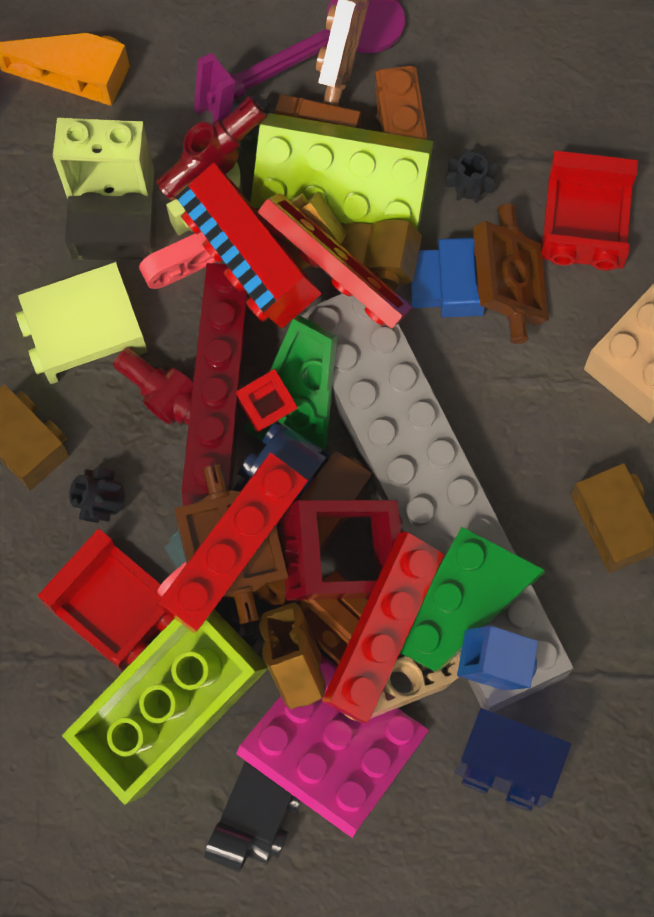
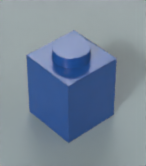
M494 626L465 630L457 676L504 691L531 688L532 678L537 670L536 653L538 641Z

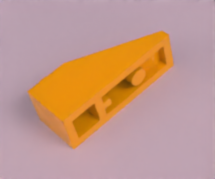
M79 33L0 42L1 71L110 106L113 105L130 67L125 44L120 43L111 36L99 37L90 33Z

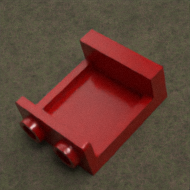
M554 150L547 186L541 244L542 259L550 260L552 263L561 266H568L574 263L587 264L604 271L624 268L630 251L628 231L632 186L637 175L638 160Z
M99 528L37 595L50 611L121 672L174 620L172 616L156 605L161 598L157 592L161 584L120 551L112 539Z

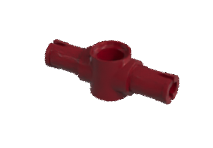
M248 96L223 120L218 119L212 125L208 122H200L192 126L186 133L183 141L184 151L181 152L182 157L166 173L156 179V183L159 185L158 187L162 193L170 200H175V196L213 162L225 174L229 172L237 162L238 147L241 146L240 141L256 125L267 118L262 107L251 96Z
M126 347L115 359L113 368L141 389L140 394L145 397L142 402L156 417L171 426L175 421L181 426L184 424L189 426L193 382L174 368H170L168 371L161 367L158 369L154 368L132 349Z

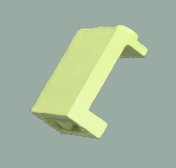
M116 262L18 295L23 311L16 313L19 326L24 337L32 335L36 347L28 350L36 374L45 373L50 385L59 382L57 373L122 351L126 347H129L138 355L147 353L140 327Z

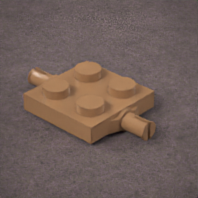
M338 0L337 5L332 4L326 21V29L331 30L328 46L321 47L316 62V71L321 72L319 83L327 85L323 103L339 106L342 91L346 87L345 83L350 81L370 0Z

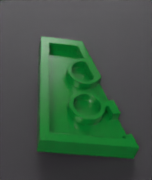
M298 315L293 318L270 370H276L298 408L277 421L289 426L326 451L337 335ZM248 420L244 431L263 441L274 423L256 432L252 423Z
M461 527L432 580L400 653L436 673L440 672L461 652L465 630L487 626L498 614L503 613L529 585L534 584L545 573L544 569Z

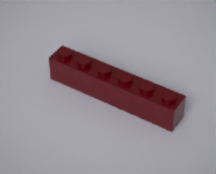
M206 263L181 490L183 506L198 503L209 495L205 475L202 470L205 467L212 466L215 483H217L213 467L214 465L222 464L227 490L230 491L233 487L240 412L239 398L235 392L242 388L249 306L246 304V301L250 298V295L245 289L242 292L238 291L223 273L229 268L226 264Z

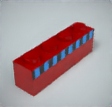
M214 162L175 196L185 209L181 218L195 234L198 235L201 232L207 239L202 243L203 247L216 262L220 263L223 260L229 268L223 272L224 275L238 291L242 292L245 289L251 297L246 301V304L262 322L269 317L279 327L283 328L322 294L278 237L266 227L263 218L237 185Z

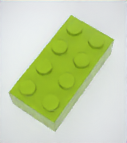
M268 113L267 118L261 122L259 128L251 204L254 208L260 209L268 198L280 193L291 201L302 193L308 199L316 192H319L340 223L373 224L384 220L409 221L418 231L434 141Z
M213 609L196 633H193L174 619L62 736L119 800L126 805L144 797L268 670L265 661L215 609Z

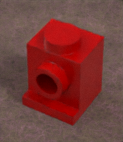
M275 369L235 392L239 398L238 402L256 432L298 408Z

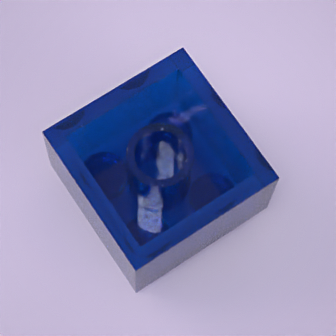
M480 708L454 774L463 777L461 784L467 788L484 794L488 793L489 788L507 795L506 803L531 812L533 806L542 808L552 799L571 743Z

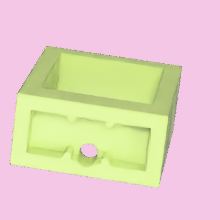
M57 118L53 159L69 204L151 208L154 166L143 121ZM93 149H102V151L94 153ZM112 187L114 191L108 194L105 192V189Z

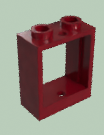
M298 500L291 503L280 518L282 554L288 574V579L285 580L286 601L369 598L377 581L322 582L317 517H371L376 578L378 580L398 534L403 532V520L399 514L398 500Z

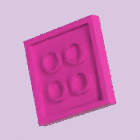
M321 654L320 669L326 680L327 690L338 666ZM280 696L240 744L236 754L353 838L422 743L429 730L398 708L373 717L368 723H362L350 719L344 713L322 702V699L308 706L289 709Z

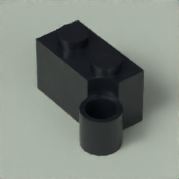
M245 761L221 819L210 837L204 858L238 873L241 872L247 858L267 866L270 856L279 858L289 832L283 830L282 827L288 812L297 814L302 801Z

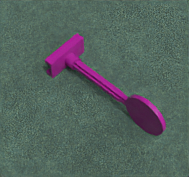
M338 0L330 1L326 11V20L332 4L337 5ZM398 0L369 1L357 52H381L389 49L399 41L405 27V15ZM324 29L237 74L234 72L229 74L212 52L199 58L194 110L198 115L209 110L213 115V123L218 119L223 120L229 115L233 107V100L243 96L245 90L320 52L322 46L327 47L331 30Z

